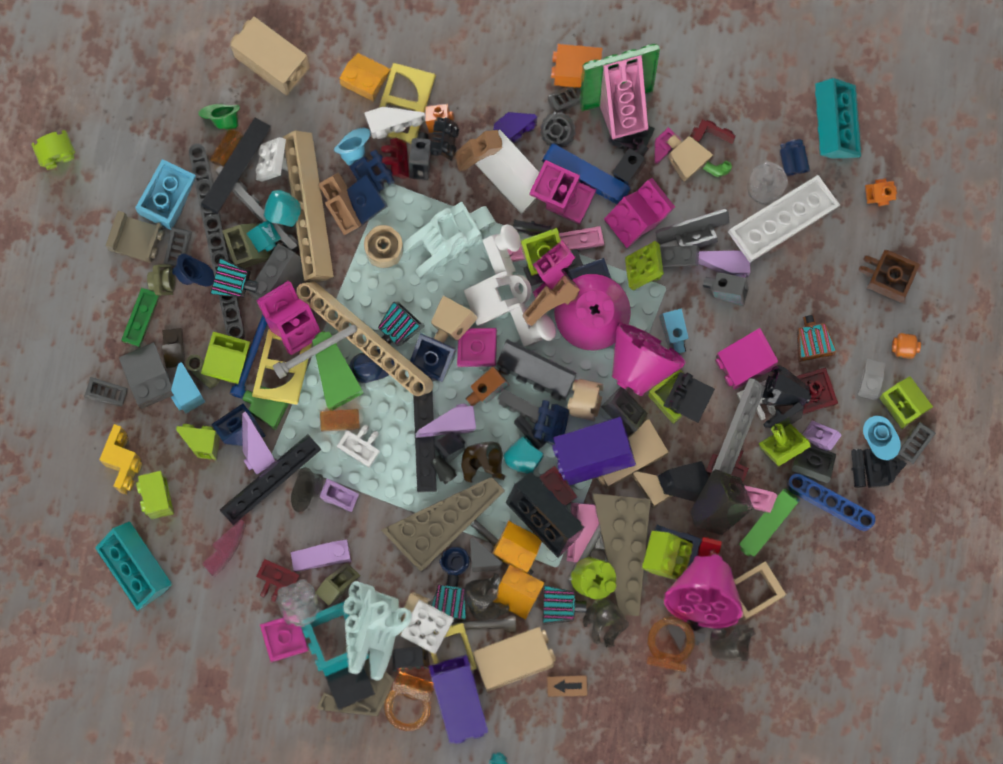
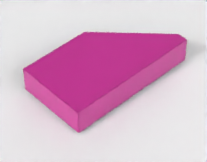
M669 127L655 139L656 165L673 150L667 141L676 134Z

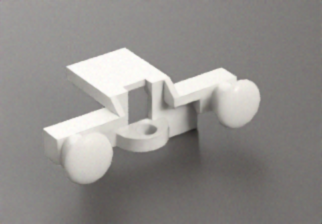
M504 225L501 228V234L492 235L482 240L496 275L464 290L471 311L478 317L476 324L477 326L483 325L511 312L524 347L534 345L542 341V338L551 341L556 335V328L549 316L544 314L533 326L526 323L522 316L528 308L525 306V303L529 300L532 289L526 277L519 274L513 275L512 273L515 272V268L508 249L511 251L519 250L521 239L513 226ZM520 283L523 285L524 288L522 293L519 291L518 288ZM509 285L514 298L502 301L497 288Z

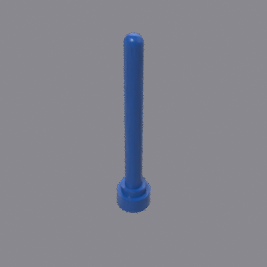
M263 314L244 363L239 383H235L229 393L240 399H243L246 392L245 383L267 325Z

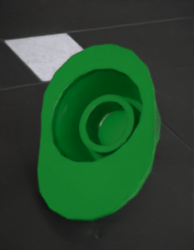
M213 104L200 109L198 114L201 118L211 119L218 129H236L238 127L237 112L240 106Z

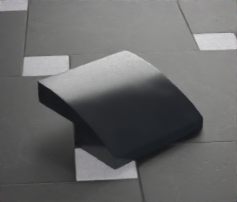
M364 665L357 674L350 673L349 667L325 676L338 710L375 695Z

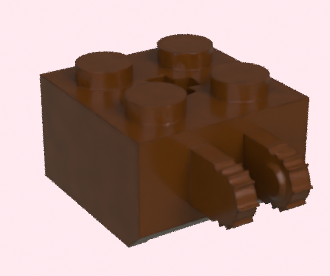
M884 250L879 260L868 255L864 256L863 260L866 263L876 267L875 270L866 266H860L858 269L859 272L871 277L867 288L902 303L907 296L920 264L889 250Z

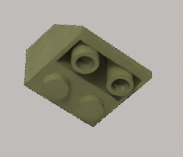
M260 223L240 224L223 230L234 264L247 268L267 261L271 256V252H267L266 249L258 253L247 235L250 230Z

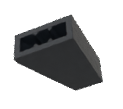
M702 461L668 469L657 476L666 495L701 504L716 497L714 489L707 485L709 477Z

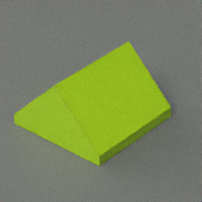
M557 228L521 240L522 253L531 275L538 274L533 264L561 241Z

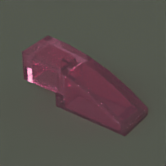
M242 519L212 544L217 551L202 563L214 578L224 569L238 549L246 528V524Z

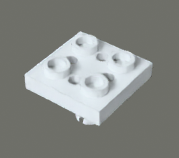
M278 137L261 144L258 151L259 163L256 166V180L263 182L280 176L281 169L288 171L286 158H283L286 139Z
M419 600L412 612L409 625L400 636L436 654L454 618Z

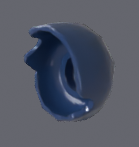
M451 547L443 551L439 562L444 572L449 575L459 576L468 569L470 557L467 551L461 547Z

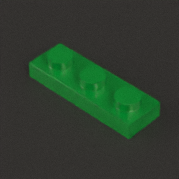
M141 287L122 336V342L141 347L160 295H156L155 292Z

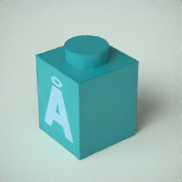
M268 220L257 225L247 233L258 253L265 249L267 252L276 247L275 243L281 240L275 227Z

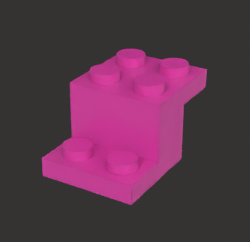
M545 160L529 195L545 202L546 210L580 225L596 190L580 183V175Z
M651 178L638 191L625 196L604 220L624 246L628 248L641 235L654 230L675 206L654 179Z
M563 240L533 264L540 277L544 280V283L532 292L535 298L545 286L553 289L563 275L568 277L563 268L570 266L575 257Z
M289 281L256 300L271 332L282 339L290 355L311 344L315 336L321 332L309 305L298 298L292 283Z

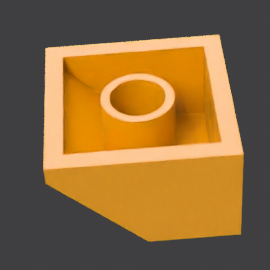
M357 53L343 70L339 78L340 84L374 102L391 69Z
M508 521L492 554L500 561L527 573L537 556L542 541L535 534Z
M510 565L495 592L492 602L526 620L545 583Z

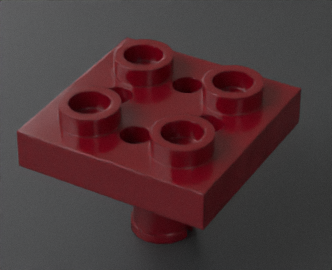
M826 367L796 376L810 387V393L812 394L809 403H805L803 406L802 415L838 404Z

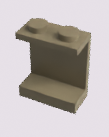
M117 211L105 246L109 251L152 263L153 258L157 257L159 250L157 246L159 241L163 240L165 231L161 223L157 222L156 225L127 217L125 212Z

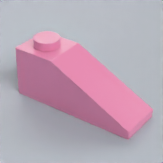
M571 503L570 513L579 519L585 528L579 538L567 549L566 561H579L597 529L599 521L596 515L595 504Z

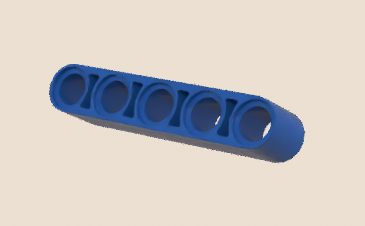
M555 144L550 145L542 159L543 163L547 160L580 175V183L595 189L598 195L615 204H618L631 190L624 182Z
M797 473L789 478L787 488L790 492L861 531H867L875 524L873 513L806 476ZM792 480H799L801 487L795 488L792 485ZM809 489H816L819 494L818 497H812L809 494ZM826 499H834L836 505L834 507L828 506ZM845 507L852 509L853 515L846 516L843 509ZM861 517H867L870 520V525H863Z

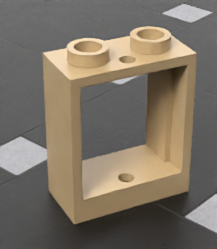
M766 561L735 579V584L738 585L760 572L774 594V597L749 612L741 601L744 621L786 596Z

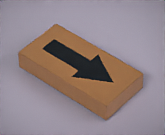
M587 676L547 677L548 697L587 696Z

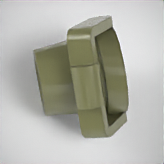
M171 264L154 265L153 271L147 274L148 288L154 291L156 295H173L176 283Z

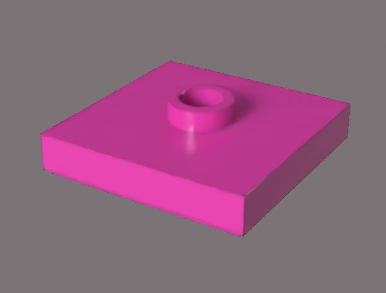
M469 328L458 340L457 366H496L497 328Z
M298 613L260 624L271 663L309 651Z

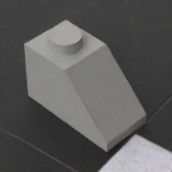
M866 359L858 396L876 400L879 397L884 379L885 363Z

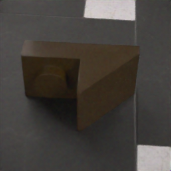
M182 328L162 330V351L165 367L176 368L181 362L185 367Z

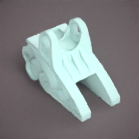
M460 202L452 208H446L434 215L430 223L403 243V251L406 254L417 246L426 245L432 257L415 270L419 278H422L464 254L468 247L474 248L481 244L482 240H484L481 235L482 232L491 228L496 222L486 206L469 214L463 202Z
M355 581L349 588V598L346 599L343 608L344 612L350 615L345 623L349 672L357 674L361 671L369 650L371 679L380 680L388 666L395 636L409 625L412 614L409 609L399 608V599L376 592L373 586ZM406 613L405 620L402 622L401 617Z

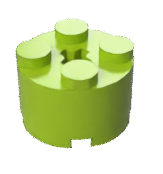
M61 130L62 134L59 135L57 132L49 133L38 138L37 144H31L41 167H46L49 170L55 168L60 161L66 163L75 159V150L66 130Z
M587 557L575 564L576 567L571 573V583L577 592L592 599H603L615 591L616 573L610 563L597 558Z

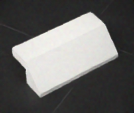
M499 130L498 133L502 139L503 148L495 155L488 156L475 164L522 214L536 202V198L530 196L529 193L539 171L505 134Z

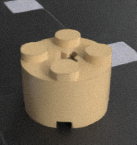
M380 225L374 227L366 235L364 248L366 256L372 265L388 268L399 263L403 255V243L400 234L387 225ZM383 244H386L385 249H382Z
M575 379L572 388L574 396L573 398L570 397L568 402L569 414L572 417L595 421L602 402L599 390L603 391V384L584 379Z

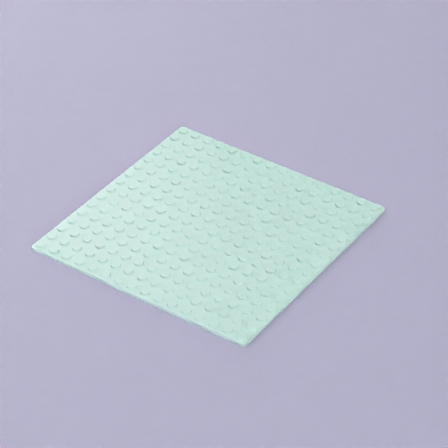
M386 182L384 184L385 189L380 194L388 207L369 220L336 299L380 337L384 333L379 330V324L393 302H400L425 325L423 329L403 345L397 346L393 342L390 344L410 361L420 333L434 338L438 332L431 324V321L443 295L471 310L464 290L496 274L483 242L474 248L468 247L464 254L422 278H419L415 270L432 257L425 244L417 246L406 254L403 251L399 263L392 267L380 268L372 265L365 253L364 240L374 227L380 225L392 227L400 234L402 243H404L417 231L430 223L434 215L446 208L450 209L453 207L401 186L389 185ZM495 223L491 228L482 232L481 235L486 239L492 235L501 234V228L504 225ZM518 232L521 240L532 237L528 234ZM383 244L382 249H385L386 244ZM579 254L583 265L596 261ZM526 261L512 262L515 268V272H512L513 275L519 274L526 277L523 270L524 267H527ZM606 264L612 280L622 287L629 299L631 308L629 325L650 333L666 292V287L651 281L633 291L628 286L627 272ZM544 282L531 286V296L525 303L526 307H529L536 299L532 292ZM520 283L518 288L519 291L522 293L524 288L523 285ZM509 285L497 288L502 301L514 298ZM595 307L589 308L592 310V315L598 313V310ZM554 308L549 310L545 315L549 316L555 324L556 335L554 339L547 341L542 338V341L525 348L576 372V380L584 379L602 383L603 391L599 390V395L602 396V406L621 387L617 384L618 380L612 377L615 344L595 351L583 350L573 346L559 332L554 317ZM335 311L336 318H338L337 311ZM511 312L480 326H477L475 321L470 327L497 328L496 366L458 367V340L448 336L444 343L456 348L455 358L443 382L432 378L434 420L455 408L458 404L471 406L465 399L473 392L470 386L492 367L499 370L497 368V361L507 339L524 347ZM326 322L323 331H329L332 336L339 333V331ZM363 334V340L366 342V336ZM347 338L336 343L348 365L354 356L363 353ZM316 355L312 356L306 370L298 404H292L272 452L274 459L278 460L309 434L322 450L300 469L325 479H330L338 484L413 513H417L492 477L482 467H479L472 479V483L466 482L461 468L462 452L449 463L456 470L457 476L444 484L443 481L440 482L436 473L437 492L417 493L413 394L389 375L383 379L368 383L358 382L364 394L330 412L326 406ZM405 371L406 377L409 378V373ZM502 374L510 384L505 390L538 408L541 407L542 400H547L550 402L549 409H551L552 404H558L568 409L569 399L574 396V391L571 389L566 401L562 399L558 401L550 396L551 394L546 391L542 393L533 388L534 385L530 383L523 384L517 381L516 377L511 374L509 376ZM487 387L482 389V393L487 391ZM500 393L486 404L479 401L473 406L476 429L473 433L459 434L466 442L464 444L465 449L473 444L494 441L499 443L504 455L505 451L514 442L524 437V434L514 424L515 419L520 416V413L512 412L509 410V407L499 405L497 398ZM601 406L595 421L572 417L569 414L565 434L611 420L612 418ZM548 416L546 417L545 426H547ZM526 417L527 422L534 428L535 423ZM366 424L369 428L362 438L365 442L369 440L374 431L379 433L372 446L378 449L380 453L370 468L337 448L338 443L347 430L357 436ZM446 435L434 436L435 442ZM546 443L539 450L543 453L544 457L533 472L538 478L553 466L558 469V460L554 454L552 444ZM435 450V457H437L439 454ZM503 457L501 467L505 479H494L505 492L476 519L498 540L508 521L533 533L505 503L515 483L527 474L509 468ZM592 479L569 485L577 495V499L571 503H584ZM571 503L566 506L569 512H571ZM471 525L463 531L489 542ZM542 542L535 560L556 568L559 566L563 554L557 558Z

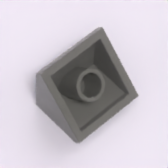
M622 387L618 388L601 406L612 419L621 417L627 434L636 432L648 414Z
M472 537L470 539L472 572L500 571L502 569V562Z

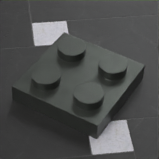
M811 445L804 452L795 456L792 471L829 483L836 454Z

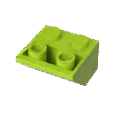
M213 332L201 374L238 384L250 342Z
M911 376L900 381L879 397L901 429L933 408Z
M182 424V427H176L177 432L197 458L217 460L220 437L212 427L202 426L199 429L194 428V425Z
M652 531L642 569L656 575L677 580L688 567L693 544L671 533Z

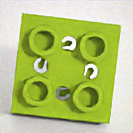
M656 241L625 257L628 286L633 291L652 280H660L662 275H664L660 244Z
M775 424L777 430L774 426L771 428L773 435L758 443L761 450L777 466L786 463L791 458L811 447L809 441L792 424L783 427L782 424Z

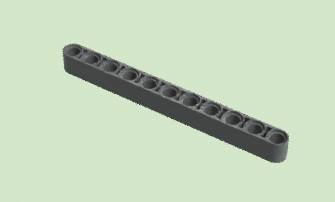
M194 144L189 148V157L192 172L196 175L194 181L215 277L218 264H216L217 259L221 257L228 261L230 259L223 234L220 212L216 214L205 210V207L201 206V202L207 194L202 193L201 190L203 187L211 188L213 178L204 146ZM196 152H203L201 157H194ZM201 169L207 170L204 175H198L197 173ZM212 222L218 223L217 227L213 229L208 226ZM215 240L222 241L219 246L212 245ZM218 295L227 335L231 336L232 331L238 329L241 332L235 338L244 340L245 330L238 297H232L231 300L226 301L223 299V295ZM235 311L237 315L234 318H227L229 312Z

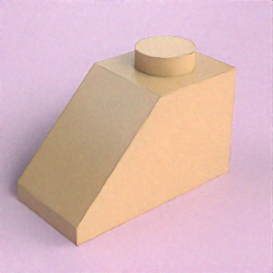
M637 471L633 473L632 477L645 497L651 499L650 504L653 509L672 497L664 494L656 475Z

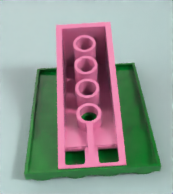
M649 44L641 47L639 50H627L621 55H609L602 60H591L582 65L581 111L600 107L612 140L648 130L645 94L654 91L660 53L658 44Z

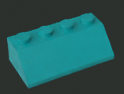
M836 78L815 83L820 155L831 159L861 157L856 85Z
M130 521L114 527L95 547L137 611L161 596L173 585Z

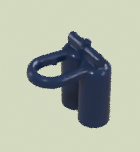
M795 139L780 144V157L785 176H792L797 173L804 174L810 171L803 140Z

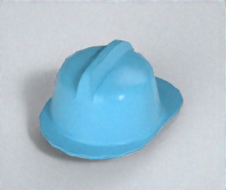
M358 128L349 132L334 148V152L340 154L347 165H352L365 155V143L371 136L370 130Z
M873 416L865 422L863 434L873 453L882 460L895 458L901 449V442L891 422L883 416Z

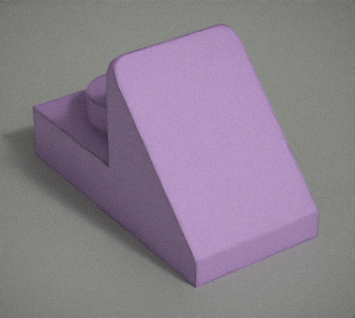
M811 421L802 434L812 445L826 451H831L842 436L838 431L815 421Z
M330 479L326 480L320 494V498L324 502L334 504L349 512H352L359 496L358 493Z

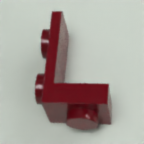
M703 119L698 128L694 127L690 135L699 144L705 132L731 144L734 143L736 137L731 130L727 128L721 129L714 122Z

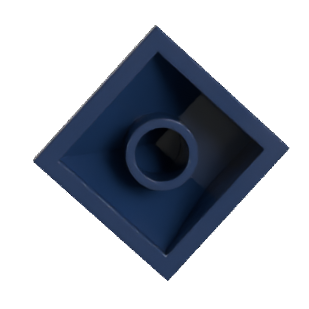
M244 403L211 424L224 444L243 446L242 414L244 412L251 419L261 438L266 436Z

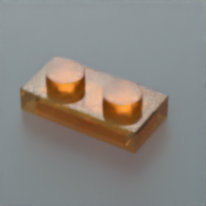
M228 129L209 161L224 167L243 135L239 131Z
M359 409L321 411V432L360 429Z

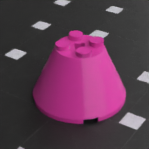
M587 274L573 279L572 281L580 289L578 296L568 305L563 303L554 308V317L559 332L570 344L583 350L595 351L610 347L615 344L618 324L621 323V326H623L625 323L629 324L631 308L625 291L614 280L603 275ZM595 307L598 310V313L592 315V310L589 308Z
M621 323L618 324L612 377L618 380L617 384L622 388L627 389V387H630L634 393L643 396L651 388L684 367L686 361L673 348L670 347L668 350L660 345L662 341L653 335L626 323L621 326Z
M719 555L695 557L690 566L666 592L664 597L666 608L682 621L687 622L689 619L698 622L700 627L726 628L737 624L740 617H742L743 608L731 567L722 561L723 558Z

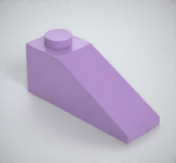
M699 251L698 264L718 273L744 278L750 275V263L742 251Z
M467 404L456 405L455 408L419 429L416 433V438L448 435L451 432L454 434L473 433L476 429L473 406H468Z
M244 412L242 414L243 453L246 459L243 461L249 470L253 468L255 473L259 474L276 461L251 419Z
M347 539L291 552L294 572L352 562Z

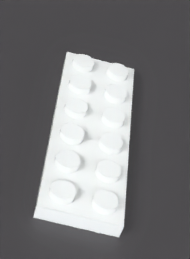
M819 175L734 226L728 233L750 263L837 209L840 204Z

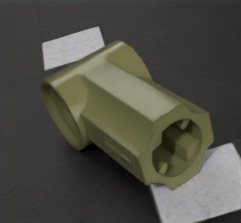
M190 355L186 360V367L212 390L221 379L201 374L204 360L198 355ZM199 360L200 366L192 369V361Z

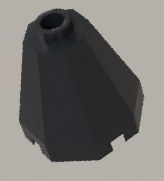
M777 365L772 368L771 372H774L773 376L768 375L766 379L765 390L762 398H765L762 400L763 404L768 406H794L799 402L804 406L805 403H809L812 395L810 387L785 367Z

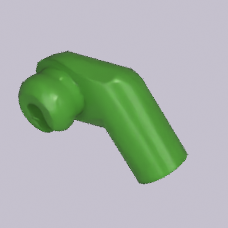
M707 161L703 170L716 177H720L731 171L732 164L729 161H724L722 164L715 166Z

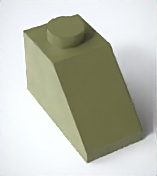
M346 562L328 576L315 593L330 606L361 575Z

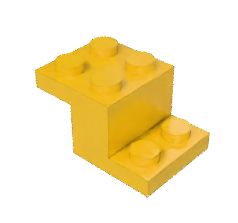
M114 424L99 460L106 467L119 471L113 486L120 493L127 495L128 491H131L134 486L135 480L133 478L135 473H139L142 462H140L141 459L135 452L124 449L128 441L127 433L121 426Z

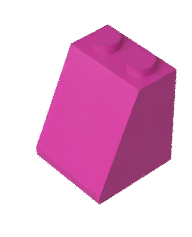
M760 328L718 352L716 355L717 359L715 360L720 370L723 369L726 375L724 379L729 387L732 386L734 390L747 384L749 378L757 379L771 372L772 368L778 363Z

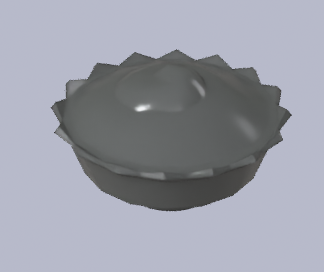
M563 112L548 114L540 125V134L547 145L555 144L561 148L568 146L576 134L574 120Z

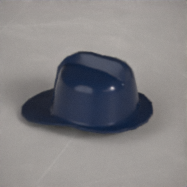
M188 254L179 255L177 264L172 270V273L184 285L196 283L209 287L213 285L215 278L214 272L209 265Z
M365 353L354 356L350 361L349 367L356 380L360 383H368L389 376L385 370Z

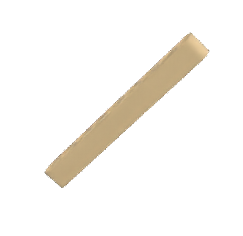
M311 281L302 283L297 287V296L337 331L341 332L348 328L349 322L351 325H356L357 331L346 338L415 396H421L432 391L433 382L427 375L318 283ZM335 311L338 313V318L335 316ZM363 334L366 336V342L363 340ZM377 346L380 348V354L377 352ZM391 359L395 362L394 366L391 363ZM405 371L409 373V378L406 377ZM420 382L423 384V390L420 389Z

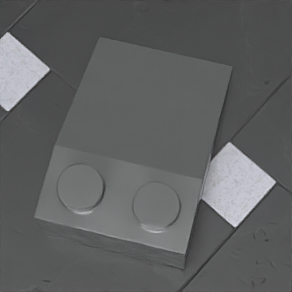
M154 342L119 357L131 391L140 409L174 395L171 391V380Z

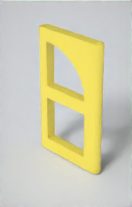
M393 63L379 108L391 104L425 113L436 75ZM396 73L407 77L415 85L418 91V103L390 95ZM410 126L408 134L404 132L395 133L394 131L388 133L386 137L399 138L412 144V139L417 138L420 126Z
M268 329L252 397L297 405L308 359L289 369V372L295 374L283 386L273 389H261L265 368L274 369V364L283 362L268 359L272 340H282ZM312 343L301 349L300 354L311 349Z

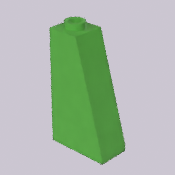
M329 331L318 333L315 339L312 340L313 346L332 337ZM336 343L316 354L326 406L330 412L364 394Z
M784 488L776 498L771 513L765 512L740 542L739 545L742 547L740 550L749 557L750 555L755 557L800 499L787 488Z

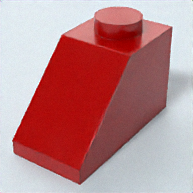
M703 537L697 556L711 557L712 555H719L722 541Z

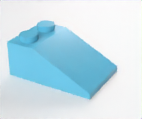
M162 159L135 207L138 215L155 223H161L163 227L171 230L181 215L196 175Z

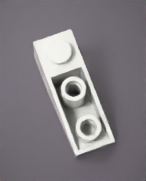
M380 107L365 112V118L372 138L381 139L386 137L388 133L394 131L399 133L404 131L406 127L422 125L425 121V113Z

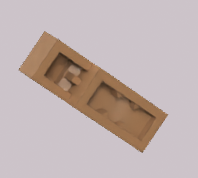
M498 130L484 131L477 139H470L456 152L455 158L459 171H466L475 163L488 156L495 155L503 148Z
M339 172L319 183V187L328 200L325 204L342 233L346 235L360 227L361 223L354 212L347 193L348 187Z
M563 275L553 289L547 286L544 287L523 313L524 320L533 326L549 310L563 303L568 305L571 301L575 300L580 289L575 282Z

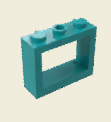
M345 601L302 619L305 625L301 627L306 638L309 637L311 643L308 644L312 655L316 653L318 658L314 660L318 671L322 670L325 676L349 667L348 652L325 661L313 628L342 615L346 621L350 615L344 612Z

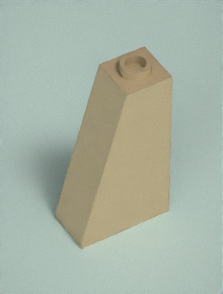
M649 419L629 438L636 466L597 477L602 486L605 485L609 489L632 476L634 472H639L668 455V450Z

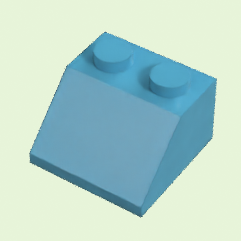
M182 362L179 363L171 388L174 396L171 398L179 411L183 409L185 413H188L205 403V400Z

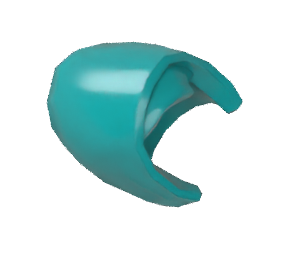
M282 190L272 191L264 208L266 220L293 227L296 224L301 213L299 201L291 194Z
M521 437L505 451L503 457L509 468L528 475L530 472H534L544 455L532 446L530 440Z

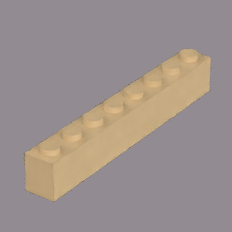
M295 130L283 136V138L286 139L285 154L291 195L299 201L301 206L296 229L304 281L323 282L334 276L321 189L318 185L319 176L312 133Z

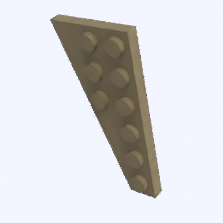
M490 477L383 528L381 531L422 572L505 490L493 477Z
M592 493L606 559L616 573L614 595L618 613L639 616L644 572L642 566L646 551L651 499Z

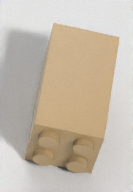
M256 17L247 20L243 25V30L231 40L230 45L234 57L286 96L310 68L305 53Z
M540 627L473 652L487 692L553 668V662H555L556 658L552 648L549 650L546 644L549 640L545 630L541 631Z

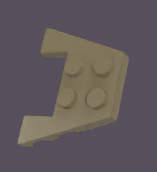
M346 645L342 654L347 653L348 645ZM368 658L363 665L375 695L338 710L333 696L324 692L317 709L379 716L395 680L386 671L382 679H371V665Z

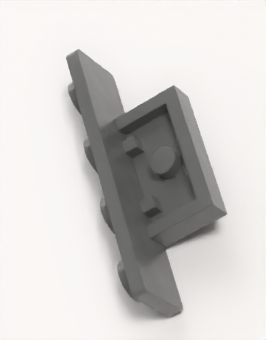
M727 209L718 210L688 221L663 227L655 231L656 240L660 245L676 240L679 246L697 245L699 248L717 243L718 238L713 228L728 224L730 222L729 212Z

